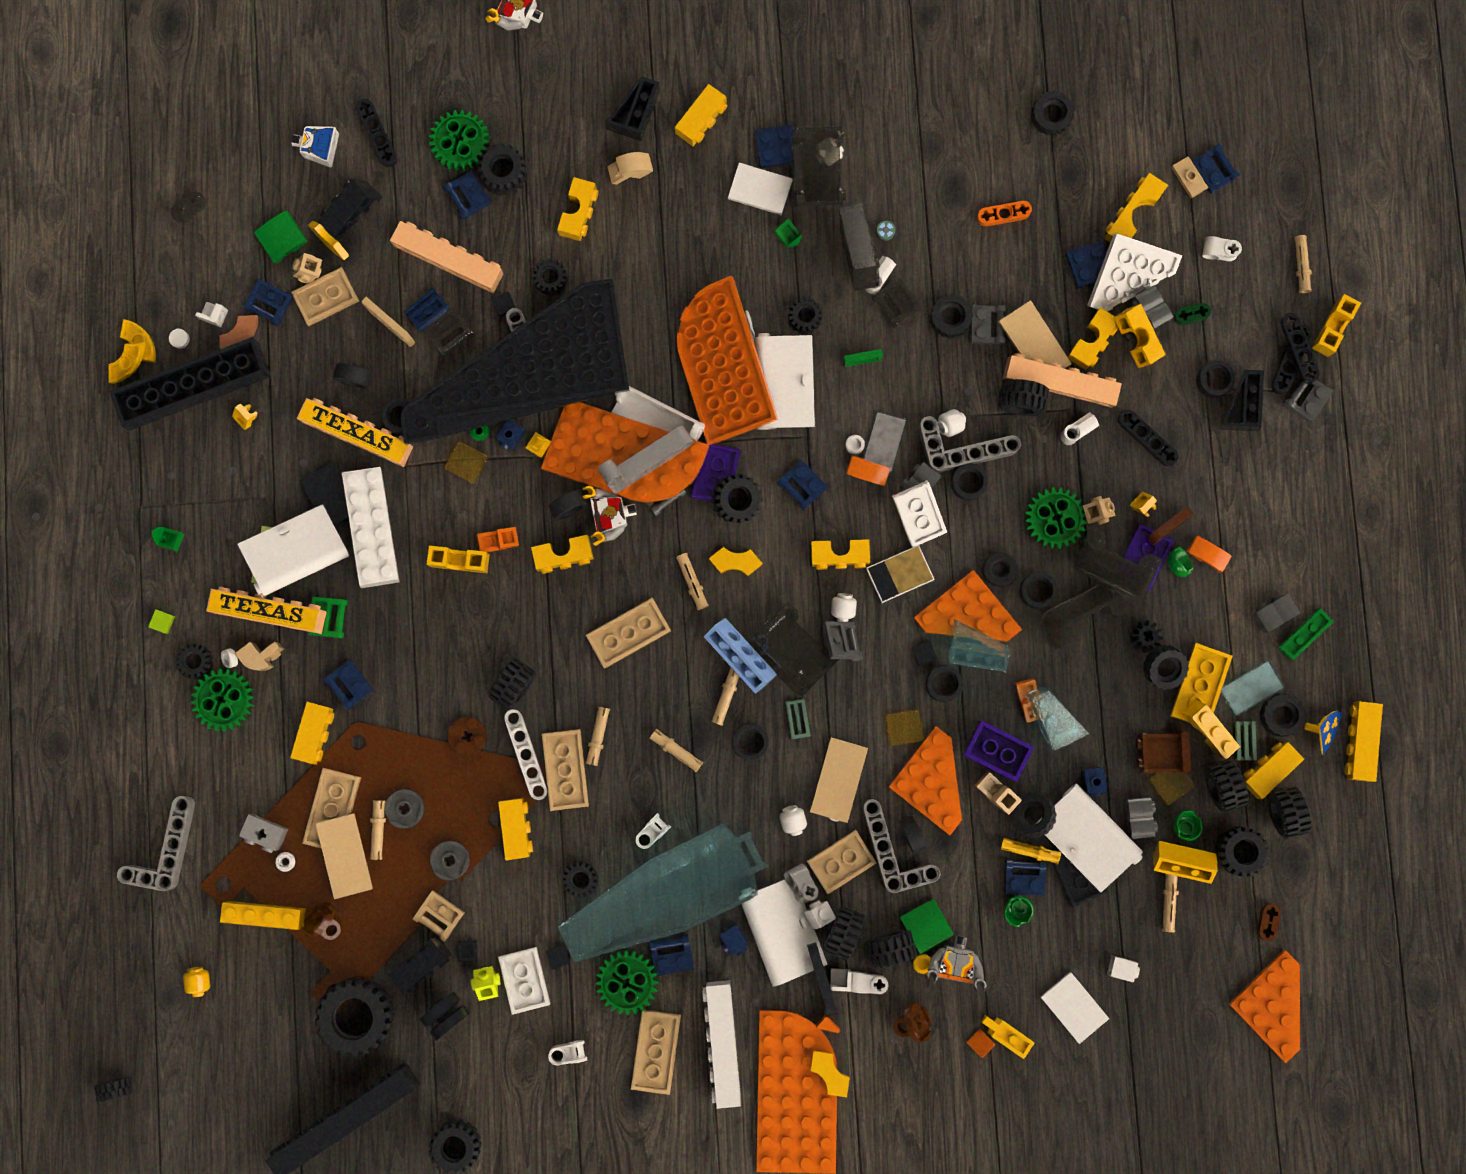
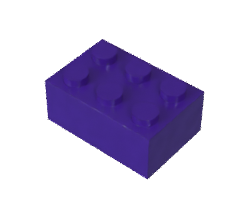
M981 720L978 721L962 756L1013 782H1017L1034 747Z

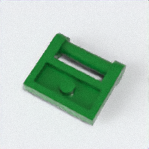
M312 597V604L321 606L320 610L326 611L322 634L308 632V635L343 639L344 613L348 600ZM332 605H338L335 631H329Z

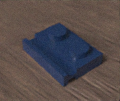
M432 288L406 309L404 313L422 333L450 308Z

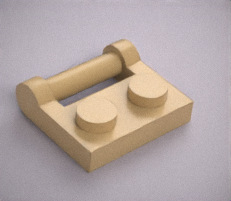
M433 890L413 920L425 925L445 942L465 912ZM426 911L446 924L447 928L444 930L424 916V913Z

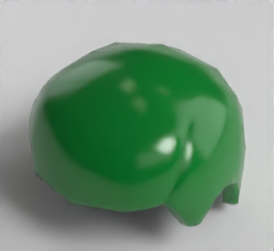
M1178 547L1169 553L1167 566L1174 575L1186 577L1192 573L1193 565L1184 549Z
M1192 810L1179 813L1172 823L1174 833L1184 841L1195 840L1201 835L1203 829L1201 818L1194 814Z
M1013 896L1004 905V917L1010 925L1015 927L1028 923L1034 913L1032 902L1024 896Z

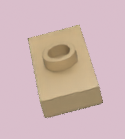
M1189 156L1171 167L1190 198L1208 189L1207 184Z

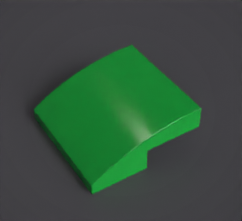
M287 210L278 214L254 232L273 263H279L290 252H296L307 242L304 234Z
M934 898L900 917L906 930L911 931L914 944L920 955L954 936Z

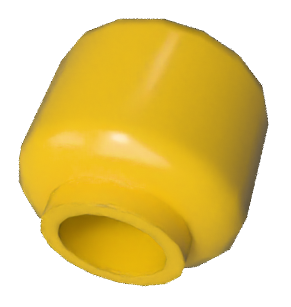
M203 967L187 969V973L183 975L184 991L187 994H192V997L203 996L204 992L210 988L209 972L204 970Z

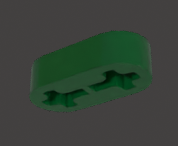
M1205 303L1181 307L1175 312L1174 321L1180 326L1203 322L1210 316L1211 308ZM1200 308H1201L1202 311H1205V312H1206V313L1203 315V317H1202L1201 314H1196V315H1195V313L1198 312V311L1200 310ZM1181 312H1183L1184 315L1190 314V316H1188L1185 319V321L1183 320V318H1179Z

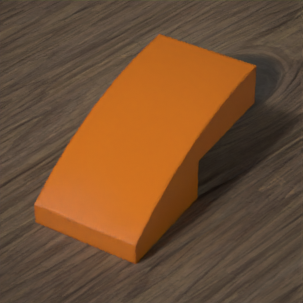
M852 455L846 474L885 486L891 468Z
M516 527L477 534L479 551L493 552L519 546Z
M1199 536L1194 537L1187 550V553L1200 562L1207 563L1218 572L1224 571L1232 557L1221 548Z
M1031 678L1016 682L1015 686L1026 722L1045 718L1035 679Z

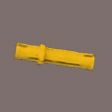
M1003 838L1001 850L1037 858L1038 861L1044 860L1059 864L1061 852L1046 849L1041 845L1038 847Z

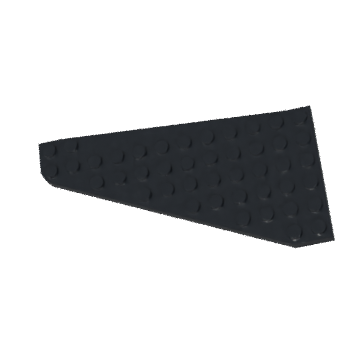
M613 279L581 283L407 404L401 413L404 444L426 442L581 401L630 391Z

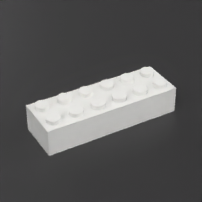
M381 467L342 472L359 586L366 588L398 583V569Z
M730 980L707 982L706 987L703 988V1002L708 1004V1007H705L704 1014L705 1022H709V1027L706 1030L707 1042H711V1047H708L709 1063L713 1062V1067H710V1081L715 1083V1087H712V1103H716L717 1109L741 1106Z

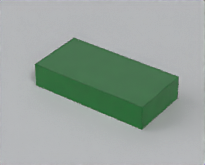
M882 349L845 355L843 358L844 367L882 361Z

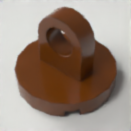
M326 901L323 902V905L318 904L314 906L304 919L305 925L301 927L302 933L308 938H314L319 934L327 940L337 938L341 932V927L333 919L335 915L334 906ZM330 925H334V931L330 934H327V927Z
M918 1002L908 1004L904 1009V1015L895 1020L893 1029L901 1037L910 1036L915 1042L922 1043L929 1040L932 1031H929L931 1019L926 1008L923 1005H918ZM900 1023L905 1024L906 1030L901 1028Z

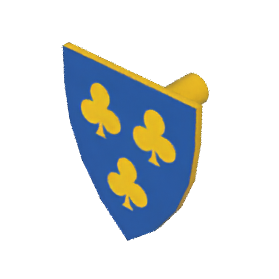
M1333 711L1322 718L1318 725L1308 722L1305 724V730L1319 734L1322 755L1325 754L1335 738L1342 712Z

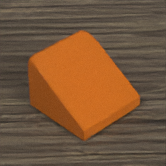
M824 1015L816 1024L818 1029L835 1033L840 1032L839 1026L827 1015Z
M981 1029L966 1042L981 1058L995 1046V1043Z

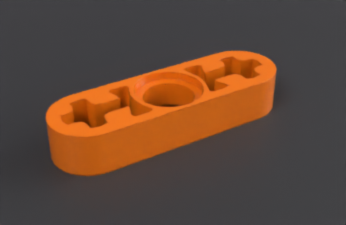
M1027 201L985 207L979 211L977 221L981 226L987 227L1025 220L1030 216L1032 207ZM1021 206H1023V209H1027L1025 214H1022V212L1020 211L1016 212L1015 216L1013 217L1012 208H1014V211L1020 210ZM1006 209L1010 215L1008 218H1002L999 215V211ZM994 211H996L995 216L989 217L988 221H986L985 218H981L983 217L984 213H986L987 216H991L994 214Z

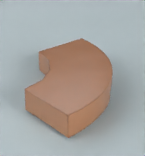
M257 315L238 316L237 324L233 330L227 334L220 335V349L253 337L258 326L259 317Z

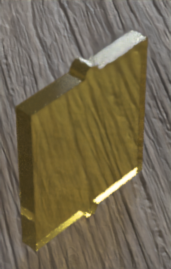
M459 441L453 453H450V458L444 469L474 484L479 473L483 472L482 468L488 456Z
M919 709L885 715L888 728L886 732L889 733L891 746L924 741L923 723H921Z
M1157 773L1149 778L1157 790L1156 794L1162 797L1167 806L1196 787L1189 778L1188 773Z

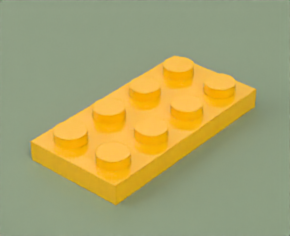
M1194 643L1188 660V675L1183 683L1180 684L1170 716L1190 723L1182 712L1195 700L1207 704L1214 713L1232 656Z

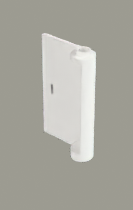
M769 333L758 334V337H755V347L778 420L757 429L815 427L812 335L770 336Z
M630 386V391L615 393L617 403L611 413L668 432L679 426H684L692 440L695 441L699 440L704 431L705 424Z
M323 504L238 543L257 582L253 585L258 595L262 593L263 596L349 556Z
M1076 783L1054 805L1055 812L1057 813L1056 823H1054L1053 829L1045 836L1102 892L1132 863L1134 865L1143 858L1141 855L1143 851Z
M785 880L757 891H753L751 888L741 892L742 896L739 899L772 987L814 971L807 948L808 944L817 943L823 966L828 965L815 930L812 929L804 914L807 910L805 904L797 902Z

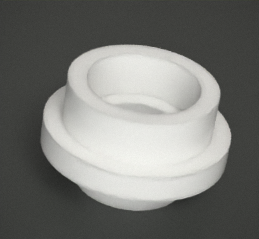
M289 852L280 853L275 861L276 867L283 872L292 870L296 862L293 854ZM284 858L289 860L288 865L283 864Z

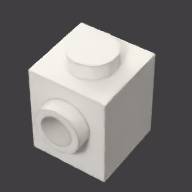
M818 900L810 904V909L804 912L812 929L821 928L836 918L827 901L820 902Z

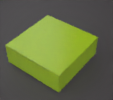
M155 609L148 627L168 634L175 616Z

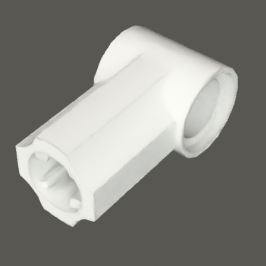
M882 256L871 274L867 276L865 290L869 294H877L881 290V287L896 266L893 260ZM875 280L879 285L871 287L869 282Z
M1089 412L1073 424L1068 425L1061 432V441L1066 445L1074 444L1077 440L1099 426L1098 420ZM1067 431L1073 432L1075 438H1069L1067 436Z

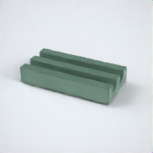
M805 699L785 701L791 740L811 737ZM797 703H801L806 730L804 734H802ZM790 704H794L798 735L794 733Z
M1256 721L1234 722L1235 741L1240 746L1235 751L1236 760H1257ZM1240 726H1243L1244 756H1241ZM1248 726H1250L1251 756H1249Z

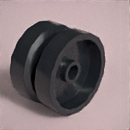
M454 991L444 999L441 998L419 1019L425 1027H429L435 1021L438 1022L430 1031L435 1041L471 1013L465 1005H461L455 1011L451 1009L460 1000Z

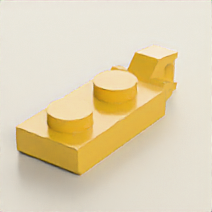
M985 1015L981 1020L983 1024L989 1027L987 1032L991 1037L1023 1059L1035 1043L1002 1019L1000 1020L996 1017L993 1021Z

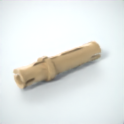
M1299 235L1294 237L1298 269L1296 277L1299 280V292L1309 293L1312 291L1310 281L1312 271L1309 269L1307 236Z
M684 553L677 556L676 559L689 587V595H692L697 610L708 607L709 605L702 591L704 590L703 586H700L688 554ZM685 565L687 566L692 579H690ZM693 584L695 585V588H696V590H697V592H698L699 598H698V596H697V594H696V591H695V589H694Z
M730 667L726 682L722 685L724 688L711 721L722 726L733 693L737 691L736 685L739 675L732 667Z
M598 707L591 743H588L590 748L585 764L598 766L600 751L604 746L602 742L610 711L608 708Z
M657 728L649 738L660 745L663 751H668L695 772L703 764L702 761L675 743L673 738L670 739Z
M373 800L372 818H370V822H372L370 859L372 860L383 859L384 822H386V818H384V800Z
M1166 874L1165 889H1163V894H1165L1163 932H1175L1176 896L1179 895V891H1177L1178 876Z

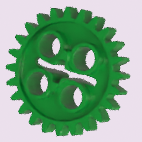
M454 110L452 116L446 112L447 118L440 116L442 122L435 121L434 123L437 128H431L432 133H434L429 135L430 140H432L429 145L433 148L431 152L433 155L436 154L435 158L437 161L441 160L442 166L447 163L448 169L454 166L455 170L458 171L459 166H462L465 171L466 165H469L472 169V163L475 162L478 165V158H481L482 153H486L485 150L487 148L485 146H490V142L487 140L490 138L489 133H486L488 131L487 126H484L483 120L478 121V115L472 118L470 111L465 115L464 110H461L460 114H457L456 110ZM453 126L459 127L458 130L454 132L450 131V129ZM470 133H476L473 138H468ZM446 143L452 144L451 147L447 149L443 148V146ZM462 150H469L466 155H461Z
M1052 487L1050 493L1047 489L1043 490V495L1038 492L1036 494L1038 500L1035 498L1031 499L1034 505H1027V508L1031 511L1025 512L1024 515L1028 516L1029 519H1026L1024 523H1030L1026 530L1033 531L1030 537L1037 536L1036 543L1042 540V547L1048 543L1050 549L1055 544L1057 549H1061L1062 544L1065 548L1069 546L1068 541L1074 544L1076 542L1074 537L1077 539L1081 538L1078 532L1085 531L1081 525H1086L1087 521L1083 520L1086 517L1085 513H1082V510H1084L1083 506H1079L1082 500H1075L1077 494L1069 496L1070 490L1063 493L1062 487H1060L1056 492L1055 488ZM1057 502L1065 504L1066 508L1064 511L1057 508ZM1040 508L1047 510V517L1040 516ZM1055 515L1056 517L1059 516L1060 519L1053 521L1052 517ZM1065 519H1068L1072 522V528L1069 529L1065 527ZM1047 526H1052L1055 529L1054 535H1049L1046 532ZM1059 527L1063 531V534H1060Z
M219 669L218 674L214 670L211 671V676L204 674L205 681L198 680L201 685L200 687L194 686L197 693H192L191 696L196 697V700L191 701V704H196L192 711L199 712L195 718H203L200 724L208 723L207 728L211 729L214 726L215 731H219L220 728H222V731H227L228 726L231 730L235 729V724L242 726L241 719L244 721L248 720L245 715L252 714L249 707H254L255 705L250 703V700L255 699V697L249 694L254 691V689L247 688L250 682H243L245 676L238 678L239 672L235 671L232 674L230 669H227L226 672L223 669ZM220 682L222 684V690L220 692H216L215 686L217 683ZM237 690L240 696L235 701L232 695ZM221 697H224V699L226 700L225 703H222V701L220 700ZM209 700H212L214 705L213 708L209 710L207 708V702ZM226 708H229L231 710V714L228 718L224 716V710Z
M629 950L625 951L624 956L621 951L617 952V957L614 954L610 955L611 961L608 959L604 960L606 967H599L603 973L596 975L601 978V981L596 982V985L601 986L597 993H603L600 1000L606 999L605 1007L611 1004L612 1012L618 1008L619 1015L624 1010L626 1015H630L631 1010L634 1014H637L638 1007L641 1011H644V1004L650 1006L649 998L656 999L653 992L659 991L657 987H654L655 984L660 983L659 980L654 979L659 973L652 972L655 965L649 966L648 964L651 959L649 958L644 961V954L637 957V951H633L632 955H630ZM621 964H625L628 967L627 974L621 973ZM613 973H615L621 979L614 977ZM638 974L644 975V984H640L637 981L636 977ZM629 978V983L632 985L626 987V982L624 980ZM612 981L617 982L619 985V989L616 992L610 987ZM634 986L640 987L641 989H643V992H640ZM629 991L635 993V1001L628 999L627 994Z

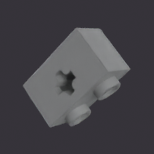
M248 814L239 836L244 838L245 843L250 845L257 843L262 846V850L272 853L273 850H280L289 828L255 814ZM260 831H264L266 837L262 838L263 835L260 834Z

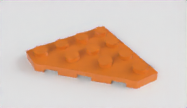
M974 570L914 617V620L923 631L930 634L1007 642L1022 630Z
M935 726L888 787L944 832L951 835L962 821L952 738Z
M1283 950L1229 1005L1284 1063H1287L1300 1050V964L1286 950Z

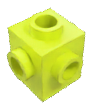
M493 966L473 970L474 979H471V986L473 991L476 992L479 1001L498 997V985L501 982L499 973H495Z

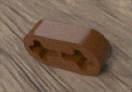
M1265 904L1262 907L1257 927V934L1260 939L1272 941L1276 938L1281 917V911L1278 906ZM1272 907V911L1275 912V915H1271L1270 917L1269 914H1266L1267 910H1271ZM1268 927V930L1271 931V935H1267L1266 937V934L1263 933V929L1266 930Z

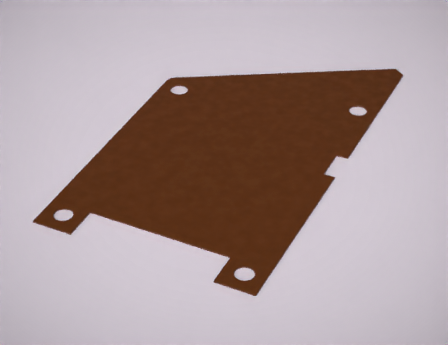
M356 722L322 756L321 761H318L317 765L314 764L264 817L269 821L289 828L280 850H273L270 853L262 850L261 845L257 843L250 845L245 843L243 839L200 884V887L221 907L223 902L232 901L243 888L260 904L306 908L305 917L318 904L323 905L325 901L332 904L335 908L333 919L341 927V932L337 938L327 940L320 934L314 938H308L302 933L301 929H287L330 970V973L311 992L320 1001L330 985L337 984L348 978L363 977V980L371 979L422 924L414 921V916L433 890L438 893L449 881L436 876L430 864V856L436 846L443 842L456 841L469 851V868L464 875L458 878L462 881L503 837L502 827H493L488 821L491 813H500L498 802L523 798L524 802L528 803L529 809L537 800L532 798L517 758L482 750L476 755L464 756L455 752L448 742ZM355 735H362L366 740L365 747L361 750H355L351 746V739ZM539 764L547 786L545 765ZM534 767L527 770V776L531 779L535 778L538 774L537 769ZM323 768L361 777L352 813H355L373 889L338 899L333 897L322 848L302 844ZM536 786L533 789V793L536 797H540L544 793V789L542 786ZM402 789L415 791L423 799L425 806L421 821L409 828H398L389 822L384 810L386 822H384L383 859H370L372 833L370 818H372L373 800H384L386 803L388 797L396 791ZM405 803L404 806H400L402 814L409 812L408 804ZM260 831V834L263 835L262 838L266 837L264 831ZM282 852H289L295 857V866L290 871L283 872L276 867V858ZM452 855L445 858L448 866L455 864L454 856ZM284 858L283 864L288 865L289 860ZM221 877H226L231 882V888L227 892H220L216 888V882ZM426 911L424 916L428 918L430 913ZM328 926L326 929V933H332L334 931L335 926ZM348 999V1000L344 1001V1002L340 1005V1007H339V1009H338V1013L344 1008V1006H345L351 999Z

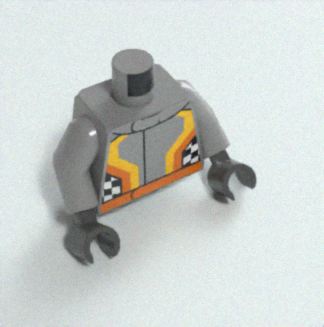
M956 935L954 946L945 945L944 948H940L931 957L928 968L929 972L925 976V981L931 976L934 979L933 984H935L940 977L974 984L973 990L977 992V986L983 987V992L986 990L983 967L978 956L974 954L973 950L965 949L967 937Z

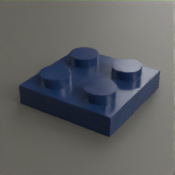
M792 125L755 130L761 168L798 163Z
M1099 241L1066 252L1065 255L1077 289L1096 283L1106 256L1103 242Z

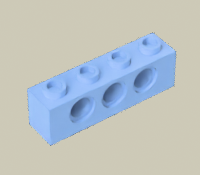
M726 618L714 625L704 636L755 694L777 675Z

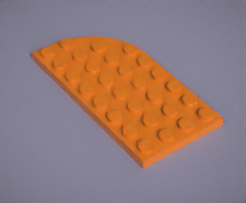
M732 276L726 277L706 286L695 295V298L688 307H685L682 313L679 333H677L679 356L699 420L705 424L703 433L707 445L719 443L778 420L734 278Z
M581 402L566 405L563 407L541 469L597 489L614 493L598 471V467L608 460H613L618 466L669 432ZM693 440V444L622 491L614 494L644 503L670 499L680 494L682 490L696 479L710 446Z
M759 1010L757 1172L836 1174L837 1096L828 1095L824 1079L819 1074L810 1071L813 1050L833 1053V1062L837 1068L836 1057L826 1035L821 1029L816 1028L815 1023L802 1015L789 1011Z

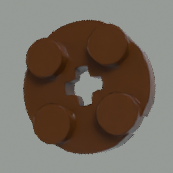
M460 718L448 730L449 745L460 755L473 756L478 754L484 748L487 741L486 728L475 718ZM466 731L473 734L469 742L462 738Z

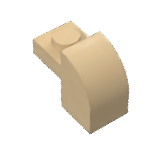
M642 152L616 157V162L607 166L611 183L616 185L630 177L640 179L653 172L649 154Z
M249 642L237 651L235 655L247 668L266 671L273 668L270 660L277 659L284 648L280 643L273 642L265 650L261 651L256 643Z
M989 771L975 784L994 805L1008 815L1022 801L1010 788L1003 785Z

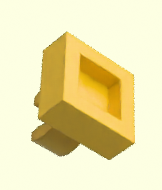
M242 404L237 405L232 415L234 420L244 430L251 427L252 420L257 416V412L252 414L248 412L251 408L250 404L245 406Z
M535 432L525 448L542 459L548 451L551 441Z
M1141 492L1130 504V507L1134 511L1149 517L1150 515L1147 511L1150 508L1156 509L1155 503L1157 500L1153 495Z

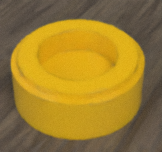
M924 953L918 954L913 959L914 969L920 974L928 973L931 958Z

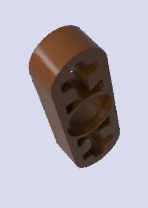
M1188 507L1184 508L1147 537L1148 541L1154 546L1186 522L1194 513Z

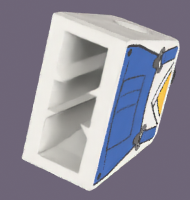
M307 126L304 128L303 136H292V146L300 147V153L304 158L332 167L339 133L335 127Z

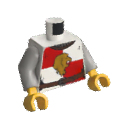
M502 0L497 10L492 8L487 11L492 14L493 18L487 16L486 21H495V24L508 31L527 28L530 20L540 23L543 12L536 10V0Z
M592 486L582 488L583 490L586 489L589 493L588 495H583L584 499L593 497L590 500L597 532L591 535V537L598 539L593 544L597 546L601 542L615 540L627 526L626 517L637 515L635 504L624 506L621 497L603 489H594Z

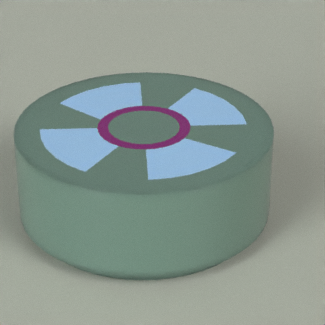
M890 221L880 222L876 229L878 238L883 241L892 239L895 234L894 224Z

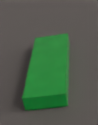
M1318 608L1277 648L1290 661H1294L1334 621L1321 608Z

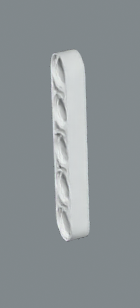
M509 710L504 717L529 793L532 798L542 800L547 796L548 790L523 716L518 710ZM511 713H517L519 716V720L515 724L510 723L508 720ZM518 731L525 733V739L522 742L515 740L514 736ZM524 749L531 751V758L528 760L521 758V752ZM534 767L537 769L538 774L535 778L531 779L527 776V770ZM536 786H542L544 789V793L540 797H536L533 793V789Z

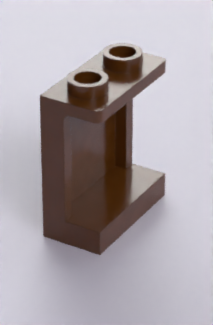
M1181 732L1179 734L1141 733L1136 738V749H1139L1137 768L1140 769V774L1188 773L1191 771L1189 732Z

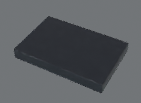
M334 462L300 479L313 507L316 508L323 504L334 527L349 519L343 478Z
M1062 852L1059 864L1052 863L1072 908L1108 893L1107 888L1100 892Z

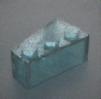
M954 619L948 650V663L1006 672L1010 656L1008 646Z
M1042 686L1026 694L1046 743L1054 751L1089 735L1045 687Z

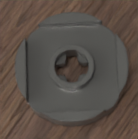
M409 789L396 791L388 797L385 803V814L389 822L398 828L415 826L424 815L425 806L423 799L418 793ZM406 803L410 810L402 814L400 806H404Z
M447 841L434 848L430 856V864L436 876L443 880H454L460 878L468 870L470 854L461 843ZM452 855L454 856L455 864L448 866L445 858Z

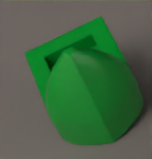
M786 219L773 231L786 248L799 245L802 239V233L797 230L789 219Z
M157 527L151 531L152 539L156 545L161 548L178 551L184 537L182 532L164 527Z

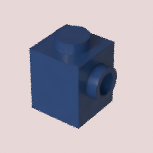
M511 420L506 421L496 437L498 442H500L499 446L507 451L509 449L515 451L526 430Z
M1104 767L1081 770L1083 787L1086 793H1090V796L1093 797L1102 795V791H1107Z
M737 923L720 933V937L723 940L721 945L726 953L730 951L731 955L736 953L739 956L747 951L746 946L749 943Z

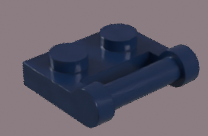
M1220 144L1192 160L1207 184V190L1210 194L1240 176L1238 170H1234L1223 153V148ZM1216 155L1229 176L1224 177L1212 156Z
M472 171L443 186L445 193L450 195L458 208L462 219H466L492 204ZM460 187L471 207H465L455 189Z
M258 279L244 304V310L252 311L268 319L273 325L278 327L294 297ZM256 300L276 309L275 315L255 305Z
M802 460L777 482L780 487H783L800 504L799 507L802 510H805L828 488ZM791 478H792V479L806 492V494L809 496L806 500H805V499L803 498V496L788 482Z
M350 659L322 680L341 701L345 711L352 708L374 690ZM339 677L354 696L351 700L347 698L334 681L336 678Z
M1006 858L1005 894L1045 896L1046 861H1013V859ZM1012 869L1038 870V875L1012 874Z
M688 934L682 935L681 938L658 942L656 940L649 941L653 965H655L654 972L659 973L657 976L694 970ZM684 945V951L658 955V949Z

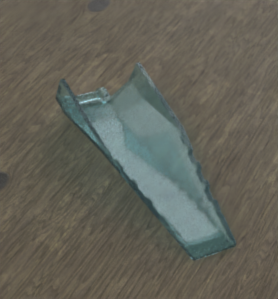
M722 823L644 863L558 926L573 961L578 962L636 944L684 932L753 899L758 895L754 873L766 868L767 864L765 861H762L751 838L753 837L751 832L749 831L736 837ZM743 841H745L756 864L754 867H751L740 845Z

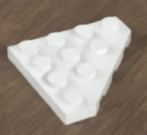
M1114 233L1087 306L1098 310L1101 307L1108 312L1117 304L1126 302L1136 296L1137 293L1158 284L1160 280L1174 275L1182 255Z

